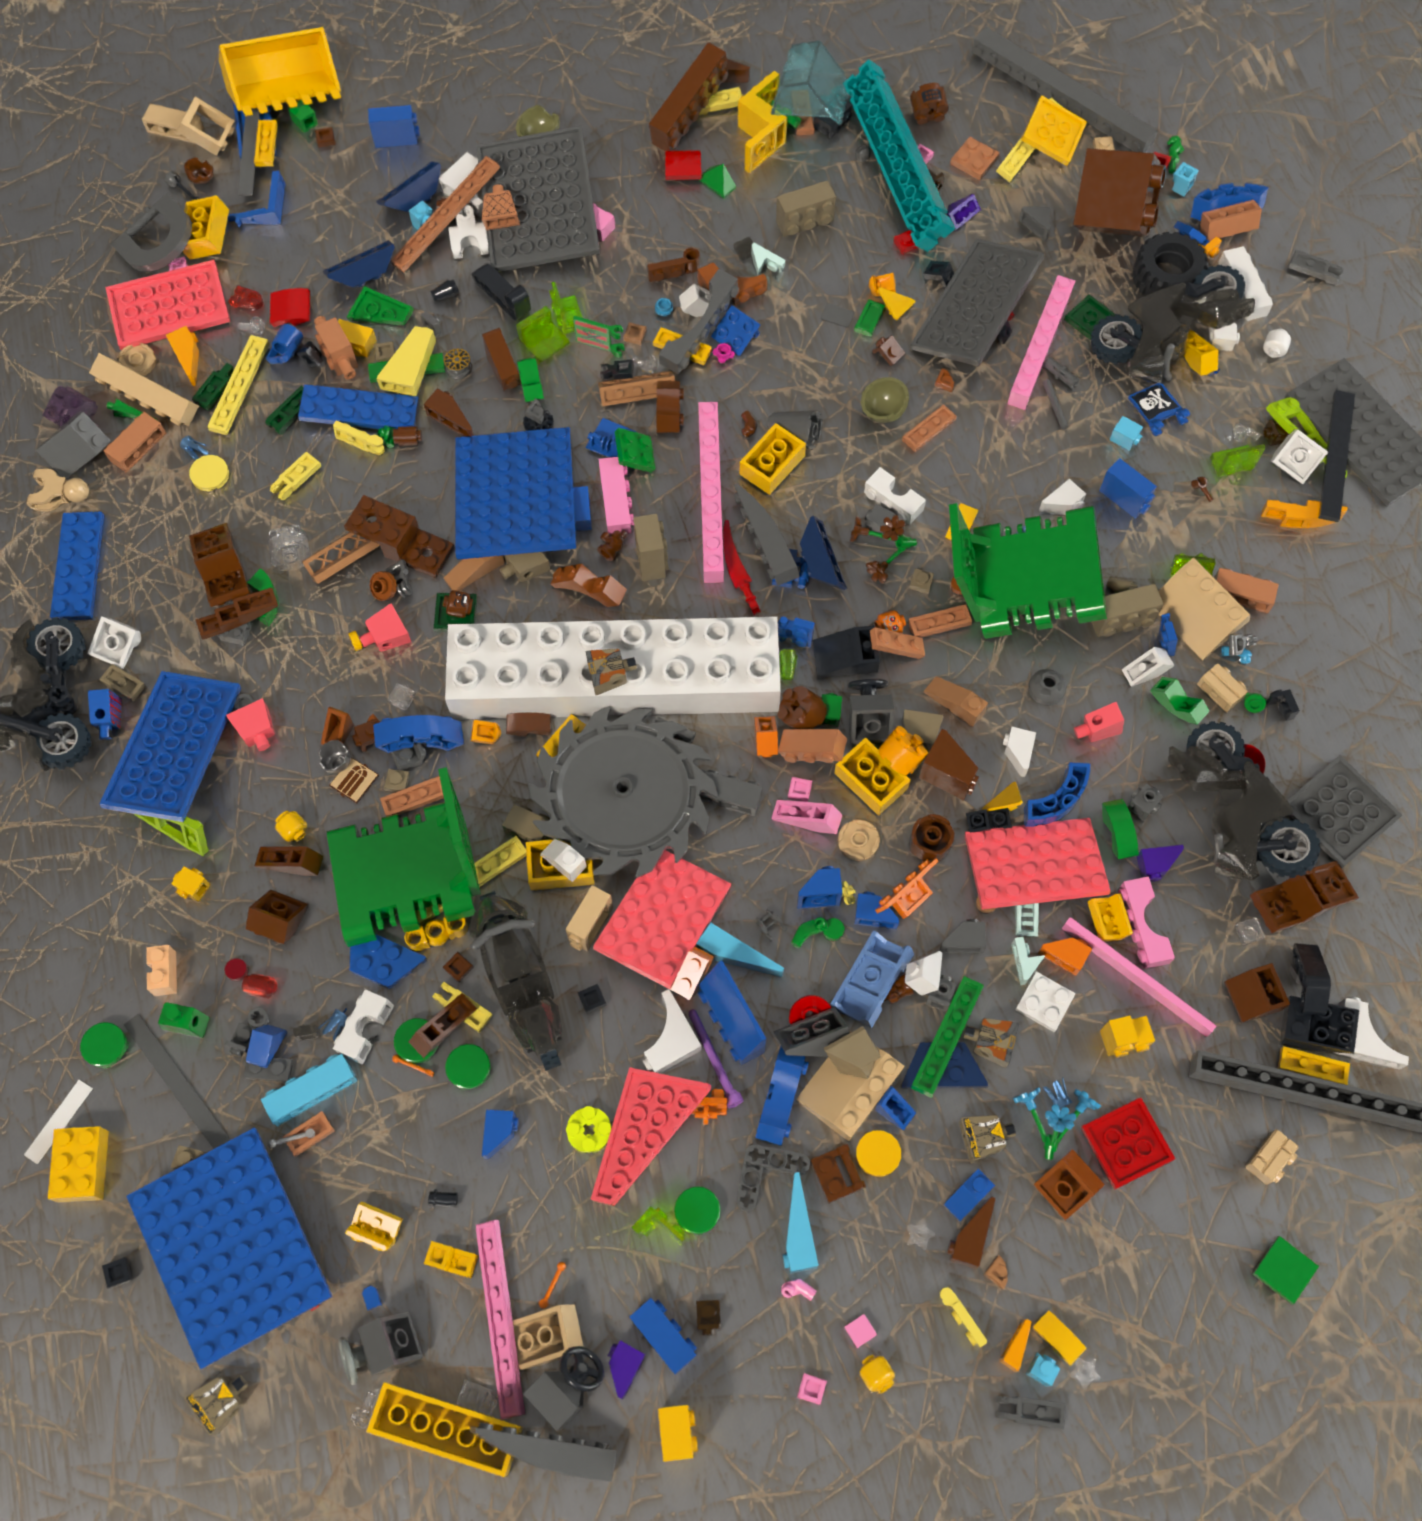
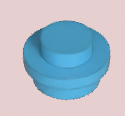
M661 298L655 304V311L660 316H668L673 311V304L669 299Z

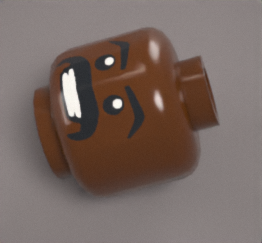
M451 590L449 596L445 595L442 607H446L447 615L465 618L467 614L470 615L473 599H470L469 593Z

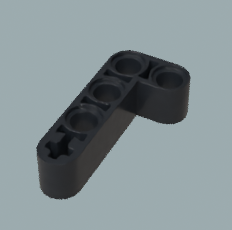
M485 263L471 273L475 283L513 320L517 321L531 311L529 295L525 288L520 284L514 288L489 263Z
M1294 943L1293 962L1302 986L1300 999L1301 1014L1325 1016L1329 1003L1331 978L1319 946Z

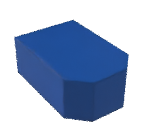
M373 1286L364 1288L362 1295L367 1310L370 1311L382 1306L377 1288Z

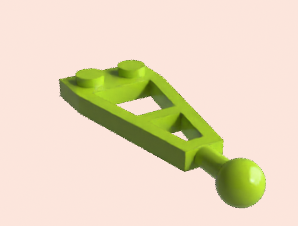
M1292 397L1270 403L1265 408L1288 434L1298 429L1289 420L1290 418L1297 417L1308 434L1306 436L1327 451V444L1309 417L1299 407L1300 403ZM1326 456L1320 463H1325Z
M134 814L182 846L201 856H204L209 851L203 825L196 819L186 816L184 822ZM166 820L181 825L182 833L167 824Z

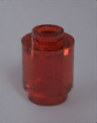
M253 973L244 977L242 991L246 992L247 995L269 999L277 991V982H275L274 977Z

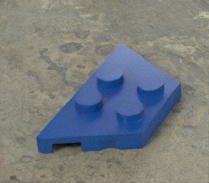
M376 935L377 940L350 947L349 970L360 977L391 989L400 979L411 974L414 968L421 963L424 964L427 961V957Z

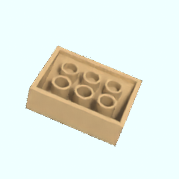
M1194 557L1179 569L1158 591L1164 604L1158 615L1161 618V615L1170 613V621L1173 623L1176 634L1202 661L1227 641L1230 634H1235L1250 621V614Z
M878 1048L881 1058L875 1060L869 1078L865 1079L840 1073L828 1057L795 1100L850 1142L889 1087L893 1085L902 1073L905 1066L887 1052Z

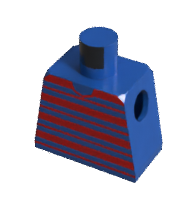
M110 689L89 690L90 724L99 730V739L110 740L112 739V730L120 729L122 698Z

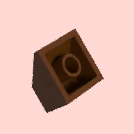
M270 889L249 907L245 929L254 932L256 935L272 939L277 943L285 944L295 935L309 904Z

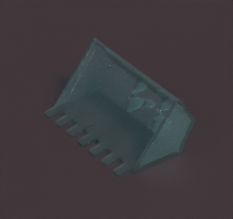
M820 40L792 45L787 54L788 60L783 67L771 115L831 117L841 125V118H843V112L845 111L844 106L847 104L845 99H848L843 85L847 80L844 71Z

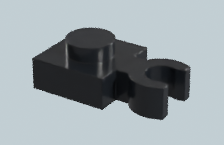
M633 359L614 361V365L601 364L602 371L600 375L602 379H608L611 376L614 377V380L633 378Z

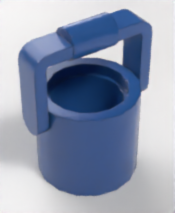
M283 324L272 341V348L266 360L270 364L287 362L295 355L304 338L303 334L294 326Z

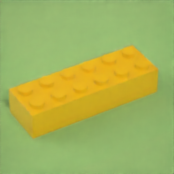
M383 1382L366 1432L502 1477H508L514 1458L492 1447L471 1433L470 1427H478L480 1422L492 1424L493 1430L502 1431L503 1426L516 1428V1434L520 1435L522 1434L523 1427Z

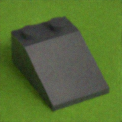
M77 412L35 451L60 477L68 478L100 453L111 440L84 412Z
M835 1007L774 1031L786 1055L829 1057L824 1047L850 1033L847 1024Z

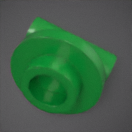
M385 425L378 430L377 436L383 439L384 445L388 448H393V429L395 428Z
M1247 693L1244 697L1245 708L1252 713L1261 712L1266 706L1267 698L1258 693Z

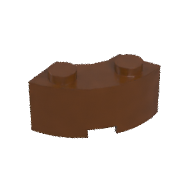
M657 381V432H680V425H684V415L680 414V400H684V388H680V381Z

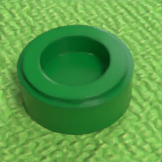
M836 918L828 919V927L823 932V935L830 941H837L844 934V924Z

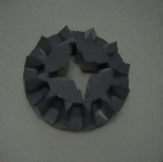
M544 410L542 424L538 423L537 426L532 419L526 416L523 417V425L526 431L551 429L554 424L553 415L550 414L549 410Z

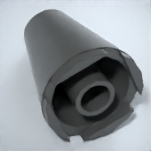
M816 410L774 412L768 417L767 426L770 429L775 423L805 442L807 449L812 450L816 447V445H813L814 441H819L823 420L819 418V415H822L821 412Z

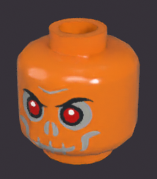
M891 610L879 614L874 624L876 628L902 633L903 627L906 626V621L903 615H899L897 611Z

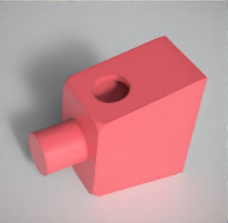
M392 603L365 621L369 632L359 637L364 648L375 643L380 652L411 642L409 634Z
M263 698L226 715L248 747L256 744L259 751H264L270 747L268 738L274 736L275 732L269 708Z
M1117 702L1084 715V723L1074 727L1077 739L1088 736L1091 742H1096L1122 734L1124 718Z

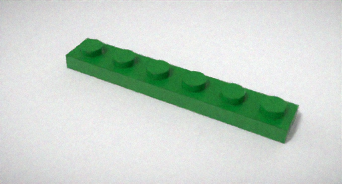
M963 976L911 1089L930 1098L933 1097L983 990V984Z

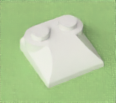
M1295 429L1275 451L1271 462L1303 484L1328 451L1301 431Z
M101 616L87 654L124 669L133 648L137 647L141 642L140 631L119 621Z

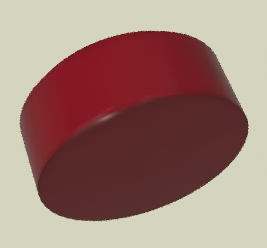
M234 958L227 962L224 971L230 980L241 981L247 976L248 966L243 960Z

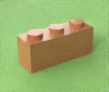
M1254 200L1203 212L1200 233L1208 241H1211L1216 236L1223 238L1258 229L1262 209Z
M143 412L112 443L108 444L104 453L110 462L127 473L166 435V432L160 422L146 412Z
M1227 568L1218 569L1214 579L1241 606L1264 613L1270 612L1275 603L1279 584L1268 579H1259L1249 574L1237 573Z
M783 729L778 752L786 761L791 763L797 761L833 763V761H842L847 738L839 729Z

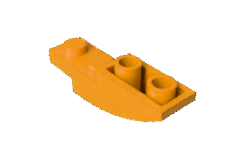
M1267 500L1261 512L1263 517L1281 520V527L1314 528L1335 523L1318 518L1320 501L1307 500L1304 506L1296 503H1284L1279 500ZM1342 506L1340 520L1347 511L1345 506Z

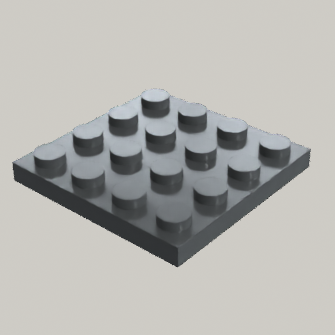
M1341 755L1280 807L1293 821L1294 819L1300 820V823H1306L1310 826L1311 830L1314 829L1317 833L1316 837L1320 840V847L1334 861H1337L1341 868L1346 866L1402 816Z

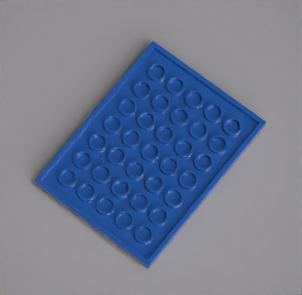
M570 427L455 437V555L457 560L577 549Z
M252 1128L126 1196L200 1369L208 1367L333 1297L256 1128Z

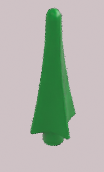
M116 399L115 403L108 402L106 406L107 409L114 411V416L136 418L143 413Z

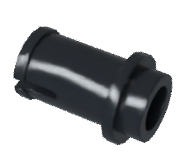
M437 1189L429 1192L428 1205H432L433 1208H436V1206L457 1207L458 1192H438Z

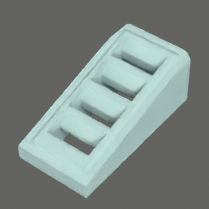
M1039 903L1015 906L1016 936L1038 937ZM1021 908H1032V913L1021 912ZM1021 917H1032L1033 921H1021ZM1021 925L1033 926V930H1021Z

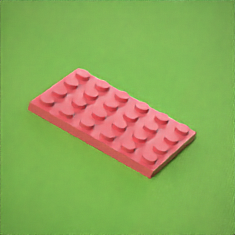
M214 260L105 287L120 350L129 345L135 347L141 345L140 343L147 344L166 339V334L184 326H187L189 332L231 322Z
M1090 818L1055 821L1034 827L1020 825L1006 829L994 828L989 831L965 832V841L981 909L1110 894L1111 890Z
M665 850L652 872L635 879L593 945V949L671 989L689 950L696 947V943L710 924L732 884L682 858L678 863H675L674 854Z

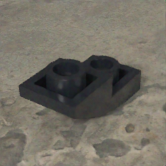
M1008 808L988 812L987 809L966 813L970 833L989 831L994 828H1012Z

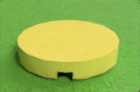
M206 455L198 458L191 465L189 475L195 487L208 492L213 491L212 489L221 488L227 482L229 470L225 461L219 456Z

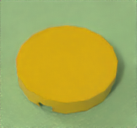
M874 1130L866 1133L859 1140L856 1148V1159L865 1173L874 1177H884L891 1174L898 1167L901 1160V1148L898 1141L890 1133Z

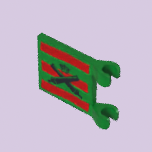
M574 315L573 322L577 342L610 351L617 358L622 357V352L618 350L624 351L625 346L621 343L611 344V336L616 340L621 338L620 334L616 333H623L621 325L608 326Z

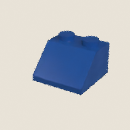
M825 866L817 870L798 892L797 909L840 906L842 898L840 868Z

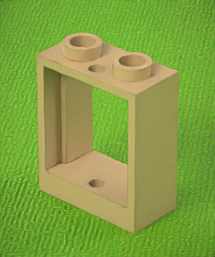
M194 97L177 132L217 156L219 150L224 151L228 143L225 139L226 137H231L234 131L232 125L235 120L199 98ZM196 112L225 128L219 141L190 124Z
M593 885L590 887L565 929L570 945L579 951L584 949L588 952L613 910L610 894Z

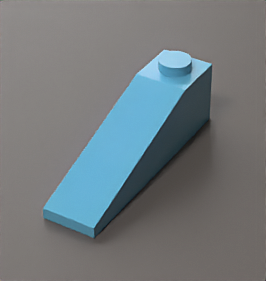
M711 922L696 943L697 948L714 956V961H723L726 964L782 977L784 974L782 966Z
M799 1172L794 1173L786 1254H782L785 1269L789 1268L790 1273L815 1269L819 1266Z

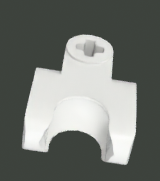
M465 205L456 215L457 226L448 227L454 259H462L463 250L470 245L478 247L481 255L489 254L488 238L484 223H476L472 207Z

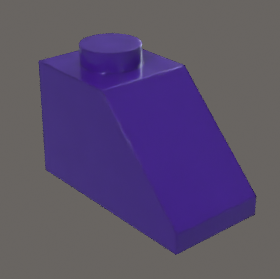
M1184 845L1141 849L1139 855L1136 856L1141 878L1149 876L1150 882L1161 880L1184 850Z
M620 1340L618 1345L615 1343L612 1345L607 1356L610 1357L608 1363L617 1396L623 1400L646 1355Z

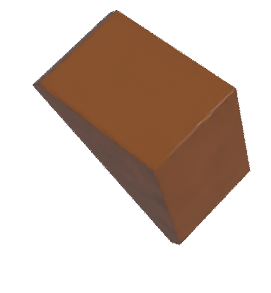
M331 706L328 707L321 739L322 745L331 740H339L343 744L345 743L354 727L348 713Z

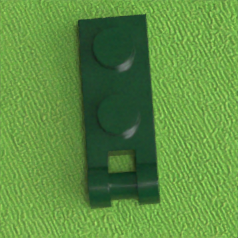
M300 386L265 421V424L270 428H274L275 432L279 435H283L287 428L298 418L303 386Z

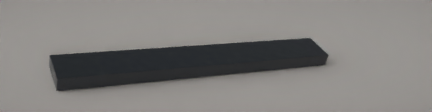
M1336 390L1333 395L1327 443L1328 453L1325 459L1318 515L1319 519L1339 522L1341 518L1355 394Z

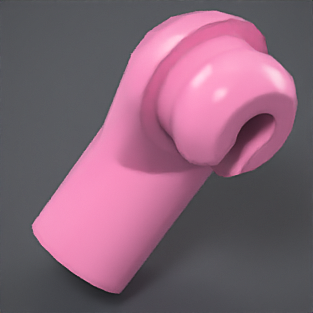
M801 1279L787 1281L782 1285L781 1289L782 1295L786 1298L802 1294L810 1301L817 1292Z

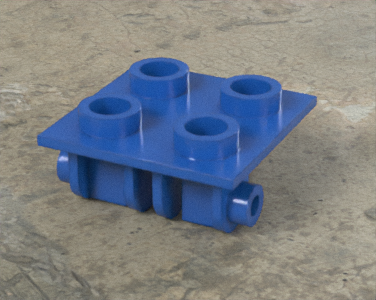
M731 305L710 337L719 343L728 344L731 347V351L740 356L751 339L759 336L760 331L758 329L761 324Z
M602 418L596 430L588 434L587 439H589V442L585 448L608 458L618 457L615 431L618 428L633 432L637 431Z

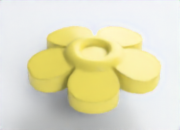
M843 881L842 897H844V902L847 905L854 904L856 899L852 894L856 893L851 885L848 886L847 881Z

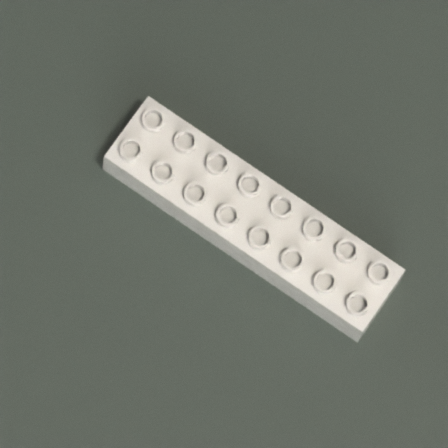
M777 617L448 624L445 701L451 717L455 720L506 718L507 714L524 712L550 714V717H569L570 714L575 717L592 716L594 712L609 706L611 710L608 716H623L633 709H651L649 715L779 711L781 691ZM620 649L622 660L635 657L637 669L626 672V684L595 695L585 651Z

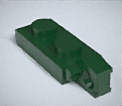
M226 363L221 370L213 371L192 397L193 403L209 411L223 394L234 371L233 366Z

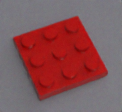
M1141 1097L1080 1127L1114 1190L1176 1159Z

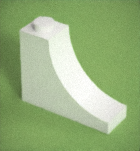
M466 152L439 177L441 192L450 196L478 165V158ZM475 195L466 205L472 207L474 214L481 218L483 201Z
M670 989L661 993L667 1010L665 1028L658 1041L644 1052L645 1060H643L647 1071L660 1074L702 1051L700 1042Z
M1347 997L1338 1003L1339 1006L1358 1009L1359 1018L1354 1054L1333 1052V1054L1398 1070L1408 1065L1409 1056L1402 1055L1388 1047L1374 1031L1369 1018L1368 1003L1362 1002L1357 997Z

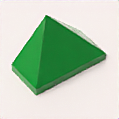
M724 164L710 166L701 174V179H699L722 198L727 197L736 189V184Z

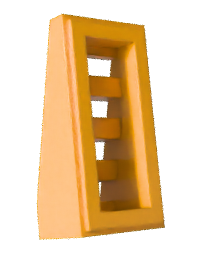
M1028 1319L1020 1322L999 1359V1362L1014 1372H1019L1031 1327V1321Z

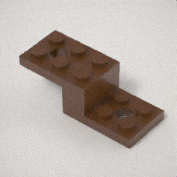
M363 495L344 525L345 530L379 544L385 557L396 562L403 559L408 567L434 578H437L455 548L454 543L419 529L415 516ZM370 517L377 518L375 522H367V519ZM427 550L433 552L432 555L428 557L422 555Z
M227 522L189 535L194 562L204 581L207 599L211 607L221 606L227 601L250 593L243 565L235 550Z
M1337 861L1314 867L1303 876L1297 875L1296 878H1289L1281 884L1255 891L1250 895L1254 906L1260 912L1265 925L1272 934L1309 922L1330 909L1359 899Z

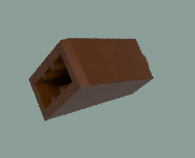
M500 328L482 334L486 356L503 391L520 385L519 372Z

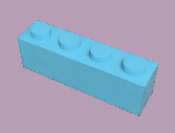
M335 1054L330 1056L326 1063L319 1067L316 1065L309 1068L305 1075L299 1078H291L280 1089L275 1088L268 1091L265 1097L260 1100L271 1122L278 1127L358 1080L346 1057L343 1054Z

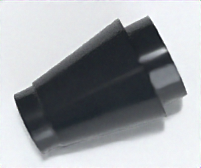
M448 279L430 291L434 301L456 297V294H459L454 279L450 281Z

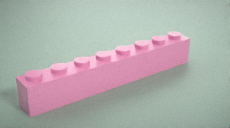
M1057 276L1011 389L1008 405L1023 410L1026 409L1071 297L1075 280Z

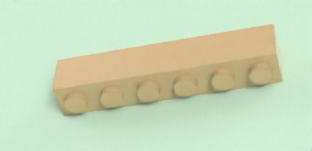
M98 353L89 374L96 377L95 381L106 385V383L110 384V389L115 392H125V397L132 401L140 400L141 406L149 410L153 407L156 409L154 413L164 418L166 416L171 417L170 421L179 426L182 423L189 426L199 405Z

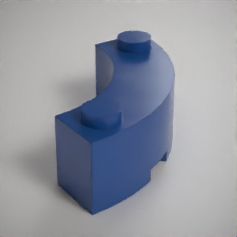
M1233 183L1219 185L1218 189L1211 191L1208 188L1194 198L1191 217L1201 221L1203 212L1254 200L1262 209L1265 205L1268 187L1245 183L1244 186H1234Z
M413 715L393 719L384 718L381 722L373 725L375 747L387 753L412 748L414 743H426L427 747L446 751L464 744L462 724L451 716Z
M1069 762L1065 770L1063 784L1058 791L1041 799L1028 800L1024 807L1025 827L1049 824L1067 815L1077 804L1087 785L1090 775V763Z
M780 1046L755 1138L782 1145L783 1138L789 1137L792 1124H789L788 1120L801 1074L806 1075L809 1062L805 1061L806 1056L786 1055Z

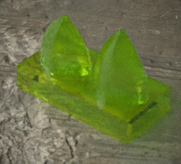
M1184 553L1175 554L1170 569L1171 575H1174L1194 557L1212 576L1216 564L1215 558H1208L1203 553H1199L1196 556H1187Z

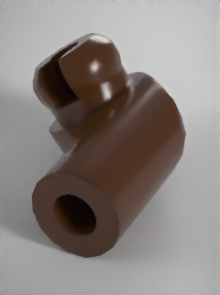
M745 411L741 417L746 424L741 432L745 437H750L756 431L757 422L749 411Z

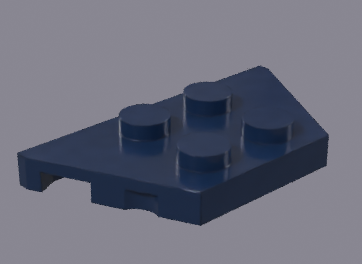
M920 1042L902 1081L901 1089L912 1087L932 1042ZM958 1042L937 1088H987L988 1082L965 1042Z

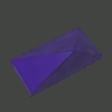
M970 194L948 205L947 216L951 218L955 230L981 210L975 195Z

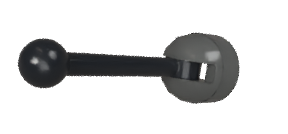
M170 171L166 174L164 181L169 186H178L193 200L200 199L180 184L181 178L175 171Z

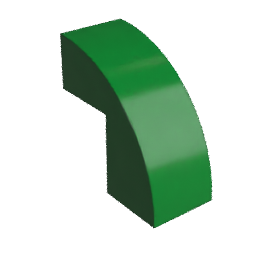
M536 358L517 360L525 402L544 399Z
M260 568L247 583L253 593L272 588L279 606L277 591L269 576ZM278 607L257 619L269 627L276 617Z
M1162 677L1150 690L1163 707L1186 722L1198 725L1210 712L1203 699L1188 697L1176 678Z
M1123 799L1103 802L1102 817L1103 822L1112 833L1113 853L1118 859L1138 856L1137 835L1126 803Z

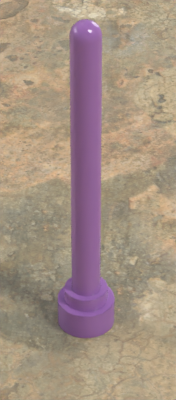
M691 1009L688 1015L726 1093L724 1096L727 1098V1108H734L744 1102L742 1095L736 1089H733L696 1010Z

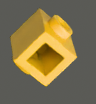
M185 866L175 874L171 883L177 889L175 891L176 894L184 899L190 897L197 902L200 901L211 884L202 877L204 874L194 867L190 870Z

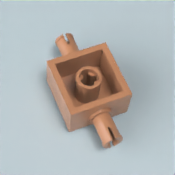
M324 316L317 317L314 320L317 334L314 336L323 357L328 359L326 361L330 370H335L338 376L344 374L347 380L356 376L354 369L358 368L352 346L336 317L327 321Z

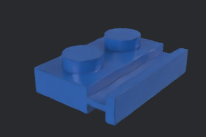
M1170 613L1161 615L1159 628L1161 639L1159 640V645L1171 657L1175 656L1178 639L1173 623L1170 621Z

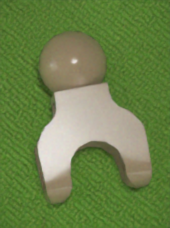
M36 469L33 478L39 485L44 487L38 493L29 494L26 504L35 511H53L61 504L69 503V501L75 503L84 501L89 495V487L82 479L72 478L67 480L65 477H59L52 469Z

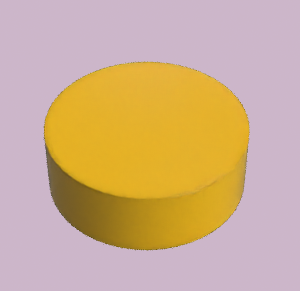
M349 632L348 636L355 652L362 650L363 646L357 632Z

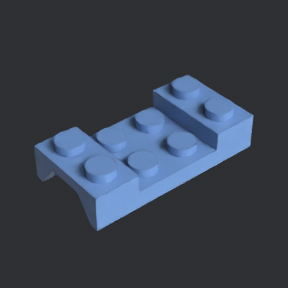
M873 930L831 1002L832 1007H835L839 1013L872 1028L883 1010L881 1005L898 975L906 970L907 964L913 958L914 952L912 948L908 945L901 947L889 942Z

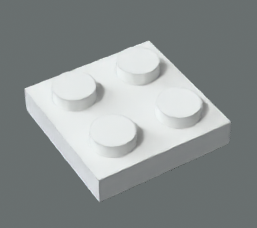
M1036 971L1015 1011L1055 1032L1076 993Z

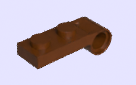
M691 247L683 252L682 258L647 264L649 282L676 278L696 272L700 268L699 251Z

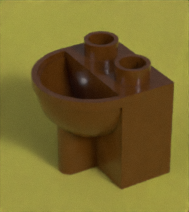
M1087 148L1073 225L1080 231L1148 237L1152 227H1155L1157 223L1160 189L1164 186L1166 166L1160 164L1159 159L1154 153Z

